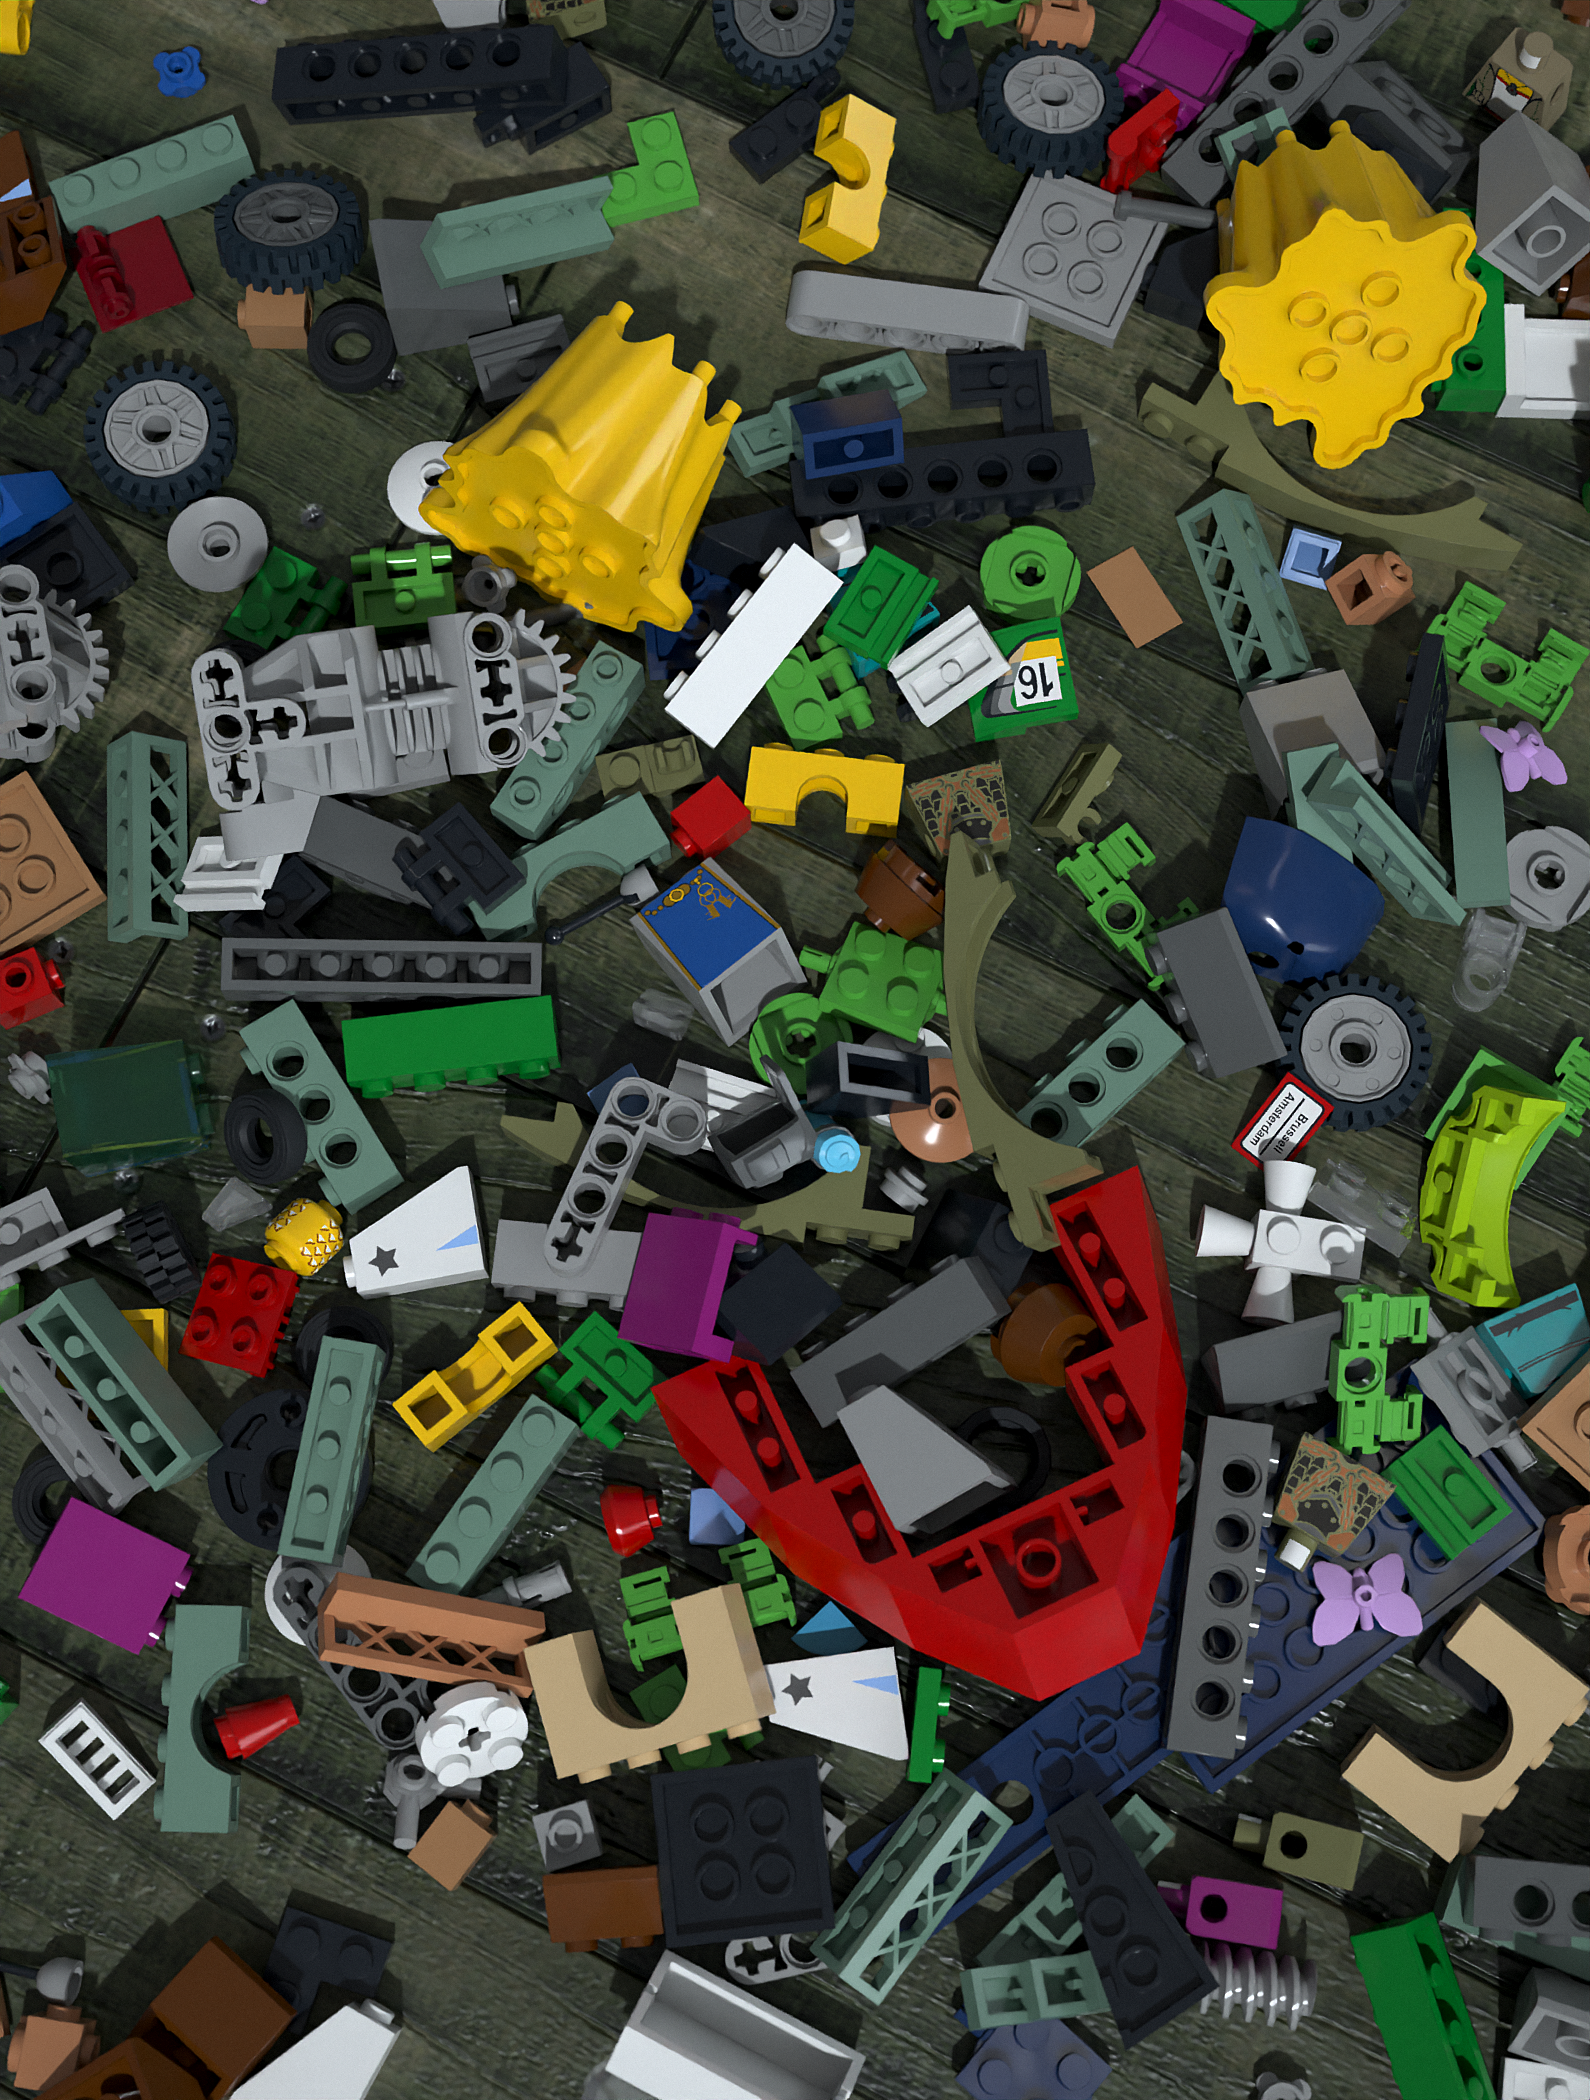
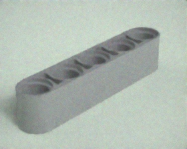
M805 270L793 275L785 324L791 331L805 336L949 355L1024 351L1030 308L1025 301L1011 296Z

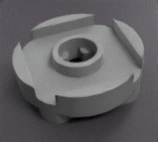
M1546 826L1544 829L1521 832L1507 844L1511 905H1503V908L1514 919L1532 928L1555 932L1563 926L1576 922L1590 908V846L1585 840L1565 828ZM1547 867L1553 868L1556 871L1554 880L1560 884L1559 887L1556 889L1550 886L1546 889L1541 887L1537 883L1538 878L1534 875L1535 869L1543 872Z

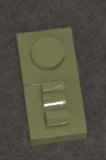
M693 734L595 756L605 803L621 794H626L630 797L640 791L645 801L702 788L706 785Z
M1109 743L1082 744L1032 823L1031 828L1042 837H1062L1067 844L1072 846H1081L1088 842L1079 833L1078 823L1082 819L1088 825L1100 824L1101 816L1096 810L1088 808L1094 797H1097L1109 787L1115 776L1113 770L1123 755Z

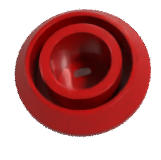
M615 1484L608 1485L600 1494L603 1520L614 1553L629 1557L655 1539L654 1528L663 1526L655 1494L645 1497L642 1487Z

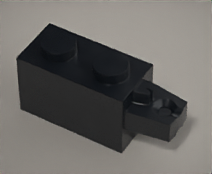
M581 41L566 48L568 51L564 105L487 110L473 118L474 131L485 149L507 139H510L511 142L519 139L530 156L612 113L610 87Z

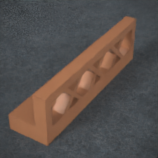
M341 1572L336 1573L317 1606L319 1660L458 1686L475 1682L494 1683L497 1691L506 1692L509 1695V1689L517 1697L528 1698L534 1689L523 1649L536 1645L545 1632L544 1612ZM335 1627L351 1630L363 1644L357 1647L335 1643ZM389 1638L403 1640L415 1654L411 1657L399 1655L385 1641ZM441 1648L455 1650L467 1664L464 1666L449 1664L437 1651ZM494 1657L514 1661L515 1676L501 1674L488 1660Z

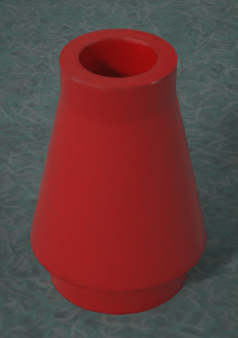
M288 1693L277 1698L224 1708L226 1714L213 1719L229 1760L243 1755L245 1760L289 1728L300 1724Z

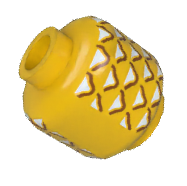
M297 1198L266 1227L265 1236L267 1244L264 1246V1250L279 1269L292 1271L303 1276H312L343 1247L344 1237L339 1227L343 1223V1219L339 1212L325 1200H320L316 1203L307 1198Z

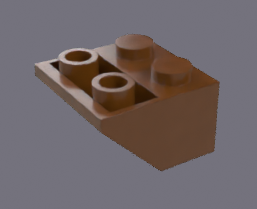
M52 196L35 202L24 203L16 209L0 214V336L43 320L67 268L56 202Z
M215 1935L151 2002L126 2040L138 2036L196 2078L205 2100H228L238 2088L247 2082L297 2011Z

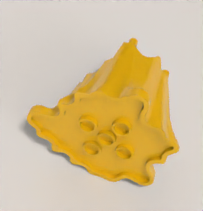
M1338 120L1330 126L1331 140L1324 149L1311 150L1297 142L1293 131L1284 130L1276 136L1277 148L1258 167L1246 160H1242L1239 163L1231 202L1230 199L1226 198L1220 200L1216 205L1219 228L1220 274L1208 282L1203 292L1206 314L1214 327L1220 331L1219 370L1233 387L1232 396L1235 404L1266 403L1271 407V416L1275 426H1282L1299 419L1308 420L1313 423L1314 426L1310 435L1311 451L1316 463L1328 469L1343 468L1355 461L1365 450L1383 446L1387 441L1392 425L1396 421L1421 414L1424 409L1421 399L1424 388L1432 382L1445 380L1450 377L1453 371L1452 356L1457 349L1468 344L1473 339L1480 313L1486 304L1487 298L1484 287L1465 268L1466 261L1473 252L1477 242V236L1470 217L1456 210L1435 213L1397 161L1385 151L1371 150L1351 133L1349 124L1343 120Z
M618 301L608 315L596 316L546 372L506 409L476 432L447 448L442 456L444 461L450 466V469L444 471L439 478L438 483L441 487L429 490L420 503L418 511L429 526L451 539L460 551L475 557L483 554L488 555L492 563L503 569L507 567L512 568L517 575V581L524 582L533 587L549 603L569 604L578 609L585 619L625 632L635 631L639 621L642 620L668 631L678 632L682 630L693 612L692 602L681 586V575L687 551L718 474L726 459L723 453L733 424L742 410L734 401L726 400L718 414L705 421L707 386L716 374L715 368L703 360L698 362L691 374L673 366L674 336L669 333L649 341L636 343L624 341L622 339L625 329L624 325L634 311L627 303ZM585 602L590 604L594 608L586 609Z

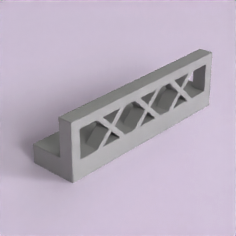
M41 1302L0 1324V1385L91 1506L115 1516L123 1510L135 1494L149 1487L150 1484L142 1474L132 1479L119 1461L120 1453L123 1449L114 1437L108 1432L94 1429L87 1419L90 1406L77 1390L62 1387L55 1377L56 1366H58L45 1348L31 1345L20 1330L27 1327L24 1321L43 1303Z

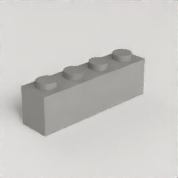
M498 1220L491 1283L496 1291H504V1299L517 1302H535L536 1294L556 1296V1304L569 1307H587L588 1299L609 1301V1309L624 1312L644 1233L608 1230L589 1271L580 1278L566 1279L559 1277L551 1270L543 1253V1241L550 1224ZM573 1226L575 1234L568 1247L561 1245L557 1247L562 1262H566L570 1255L580 1256L581 1253L578 1250L576 1238L581 1227Z

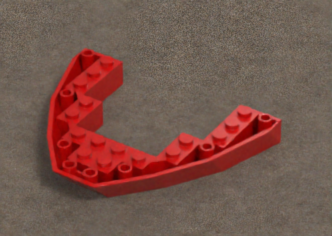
M1138 1165L1049 1205L1061 1245L1051 1249L1072 1289L1097 1324L1099 1340L1105 1349L1065 1368L1066 1391L1106 1468L919 1556L912 1558L900 1531L895 1529L862 1463L815 1484L759 1363L731 1355L729 1363L710 1360L650 1388L682 1458L794 1575L911 1648L1039 1702L1141 1653L1174 1530L1187 1385L1162 1233Z

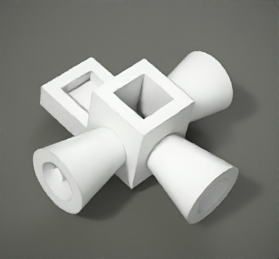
M1271 1160L1263 1163L1266 1210L1260 1209L1251 1219V1222L1204 1204L1199 1218L1195 1242V1257L1246 1255L1243 1271L1257 1275L1241 1319L1252 1324L1274 1328L1294 1323L1292 1280L1296 1281L1302 1274L1356 1283L1359 1280L1366 1227L1300 1216L1316 1169L1305 1164L1281 1160Z

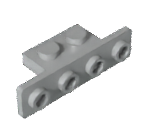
M47 1187L1 1208L0 1292L21 1282L22 1280L18 1272L36 1263L42 1272L69 1259L71 1256L67 1248L79 1242L87 1240L91 1248L118 1235L119 1231L115 1225L122 1222V1217L126 1216L123 1209L120 1208L69 1232Z

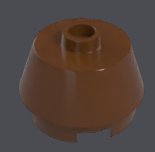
M890 838L878 852L871 851L854 891L868 905V908L863 913L874 925L885 934L892 928L904 939L910 941L945 922V887L927 869H924L913 858L907 856L906 850Z
M1029 1282L1016 1289L1006 1299L1012 1311L1005 1316L1000 1327L999 1336L991 1334L990 1337L994 1358L1003 1366L1011 1378L1020 1382L1055 1387L1066 1386L1065 1368L1095 1355L1099 1345L1097 1324L1077 1294L1070 1287L1063 1284L1040 1286L1035 1282Z

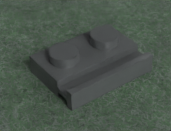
M562 314L467 339L486 410L498 409L514 402L567 349L570 341L566 333Z

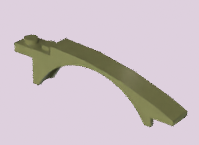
M1220 370L1217 371L1196 406L1153 382L1142 398L1137 420L1141 421L1148 431L1161 438L1169 437L1186 446L1187 450L1201 461H1213L1218 464L1213 483L1228 490L1248 494L1252 502L1292 521L1375 549L1462 567L1507 572L1523 545L1519 541L1479 520L1488 503L1476 496L1455 506L1434 512L1416 515H1384L1354 510L1317 495L1291 477L1270 456L1251 426L1244 404H1235L1232 396L1233 387L1230 381L1222 376Z
M960 830L951 834L945 887L943 972L952 1061L973 1151L990 1160L998 1159V1161L993 1163V1170L1000 1188L1004 1192H1008L1013 1211L1008 1213V1219L1012 1232L1019 1242H1023L1025 1246L1043 1252L1061 1245L1046 1194L1102 1174L1104 1170L1099 1157L1087 1154L1084 1149L1049 1140L1026 1125L1009 1108L988 1075L976 1036L974 1006L977 976L989 939L1002 915L1017 896L1011 881L1007 880L1001 883L996 870L987 872L979 844Z
M557 1102L554 1122L502 1115L500 1122L506 1137L542 1160L572 1175L590 1137L583 1127L574 1105L570 1103ZM859 1145L861 1155L856 1168L851 1172L847 1170L841 1173L827 1172L823 1177L807 1187L786 1197L764 1204L738 1208L701 1207L661 1196L632 1179L622 1198L625 1202L663 1215H671L672 1208L678 1207L703 1214V1220H708L710 1212L734 1216L741 1219L740 1229L759 1236L786 1242L792 1249L804 1251L806 1231L816 1232V1240L826 1243L846 1244L847 1238L851 1237L869 1240L868 1247L872 1249L896 1252L899 1251L900 1245H911L915 1216L863 1209L871 1152L870 1146ZM599 1151L598 1159L607 1165H614Z

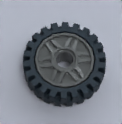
M713 0L712 21L715 39L718 47H721L722 55L727 63L730 64L732 62L735 66V72L743 78L745 75L751 77L753 84L761 87L763 83L770 84V89L781 90L782 86L787 85L790 86V90L800 89L802 83L808 82L810 84L815 77L822 74L828 68L834 69L836 62L840 61L843 57L854 27L855 0ZM783 5L788 6L796 15L789 21H781L772 15L771 11L773 8Z
M284 170V177L278 178L275 171L264 173V181H260L256 176L246 179L247 188L240 184L235 185L231 188V195L224 194L220 199V206H216L213 221L222 267L226 269V273L231 279L237 278L238 284L247 287L252 283L254 291L264 293L268 287H271L273 295H284L285 288H292L293 295L304 294L303 286L310 285L313 291L324 289L323 280L328 281L332 285L341 280L340 273L349 275L354 270L353 263L358 264L362 258L361 251L364 250V241L358 202H356L354 193L351 190L347 191L345 184L341 181L334 183L331 176L323 174L319 179H316L315 172L307 170L304 171L301 177L296 176L295 170Z

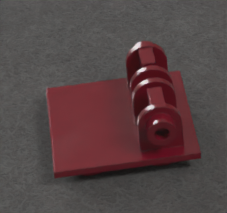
M159 215L105 236L92 225L84 226L77 231V247L68 251L103 334L194 299Z

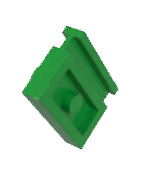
M875 545L825 624L823 635L865 659L870 658L881 664V668L887 671L937 591L939 580L934 577L932 579L919 573L918 568Z
M1442 1425L1433 1429L1378 1474L1397 1486L1392 1494L1448 1561L1455 1559L1458 1554L1469 1545H1472L1513 1511Z
M919 1667L916 1672L909 1759L906 1772L907 1781L931 1783L932 1772L942 1773L945 1739L935 1738L937 1715L948 1716L951 1683L941 1682L942 1669Z

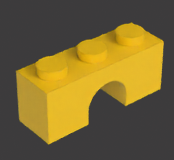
M852 94L847 95L821 111L814 154L826 160L834 167L841 184L833 182L806 197L798 240L800 243L843 265L873 251L880 234L878 223L881 205L887 192L885 181L889 159L894 150L893 134L896 122L895 118Z
M767 743L763 748L752 746L744 805L751 812V821L795 826L797 810L801 801L810 793L829 791L839 796L846 805V832L896 838L905 764L895 763L893 758L884 755H868L865 759L844 757L842 752L833 749H817L813 754L796 752L791 746L782 743Z
M520 1301L477 1335L479 1337L478 1342L463 1357L440 1372L432 1371L392 1404L425 1447L434 1453L558 1352L554 1342Z

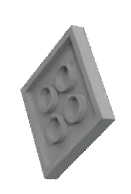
M1033 170L979 282L978 292L1019 298L1029 305V315L1112 349L1139 293L1150 262H1153L1170 223L1128 217L1126 221L1115 220L1117 195L1068 175H1065L1064 179H1053L1052 172L1046 170L1044 179L1033 177Z

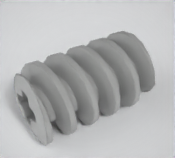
M1202 1940L1199 1954L1220 1987L1197 2002L1200 2014H1206L1212 2000L1216 1999L1219 2000L1222 2018L1228 2019L1235 2003L1241 2004L1244 2022L1250 2023L1257 2007L1263 2008L1266 2025L1273 2027L1281 2011L1286 2013L1288 2029L1292 2031L1296 2030L1302 2015L1311 2016L1317 1992V1965L1315 1960L1307 1959L1299 1971L1295 1957L1285 1955L1278 1967H1276L1273 1953L1263 1951L1254 1965L1253 1955L1249 1948L1240 1947L1232 1961L1231 1952L1227 1944L1218 1943L1210 1956L1205 1940Z

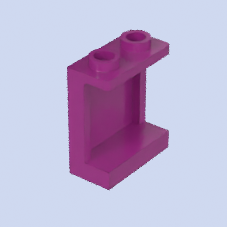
M1161 0L1158 13L1127 64L1121 63L1116 71V75L1119 78L1118 87H1123L1124 106L1139 111L1168 88L1180 100L1176 119V132H1185L1192 135L1199 128L1196 125L1198 118L1212 103L1218 102L1247 54L1256 21L1214 0Z
M678 1207L672 1208L671 1215L649 1213L617 1338L654 1350L729 1363L734 1341L712 1335L734 1244L756 1246L758 1235L740 1229L741 1219L722 1213L710 1212L708 1220H703L704 1215L699 1212Z
M70 1495L18 1593V1598L139 1655L144 1644L152 1648L156 1644L168 1620V1617L160 1613L170 1594L178 1598L180 1597L194 1568L186 1564L190 1557L187 1551L158 1539Z

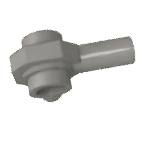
M401 1753L388 1762L385 1770L383 1793L397 1807L394 1845L400 1849H411L416 1846L419 1810L435 1800L436 1796L478 1801L481 1790V1778H467L463 1783L449 1787L439 1783L437 1775L426 1768L420 1755Z

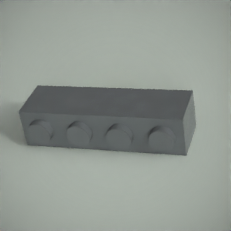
M329 795L320 796L303 851L286 853L284 855L291 858L295 854L306 865L435 920L430 914L432 907L418 891L412 892L401 880L403 873L392 861L394 855L405 847H408L417 859L430 850L419 836L421 830L400 819H394L392 824L375 817L376 812L372 808L359 801L348 799L347 803L344 804L330 798ZM442 867L433 876L447 894L459 885L445 867Z
M955 1253L943 1259L929 1270L933 1276L932 1279L918 1288L914 1282L901 1287L886 1298L890 1305L888 1308L876 1316H873L871 1311L857 1316L843 1326L847 1335L832 1345L828 1339L822 1340L801 1354L805 1363L792 1370L790 1374L822 1428L841 1423L836 1412L850 1405L848 1398L858 1390L870 1385H877L878 1388L884 1385L893 1389L1012 1311L979 1256L960 1259L958 1254Z

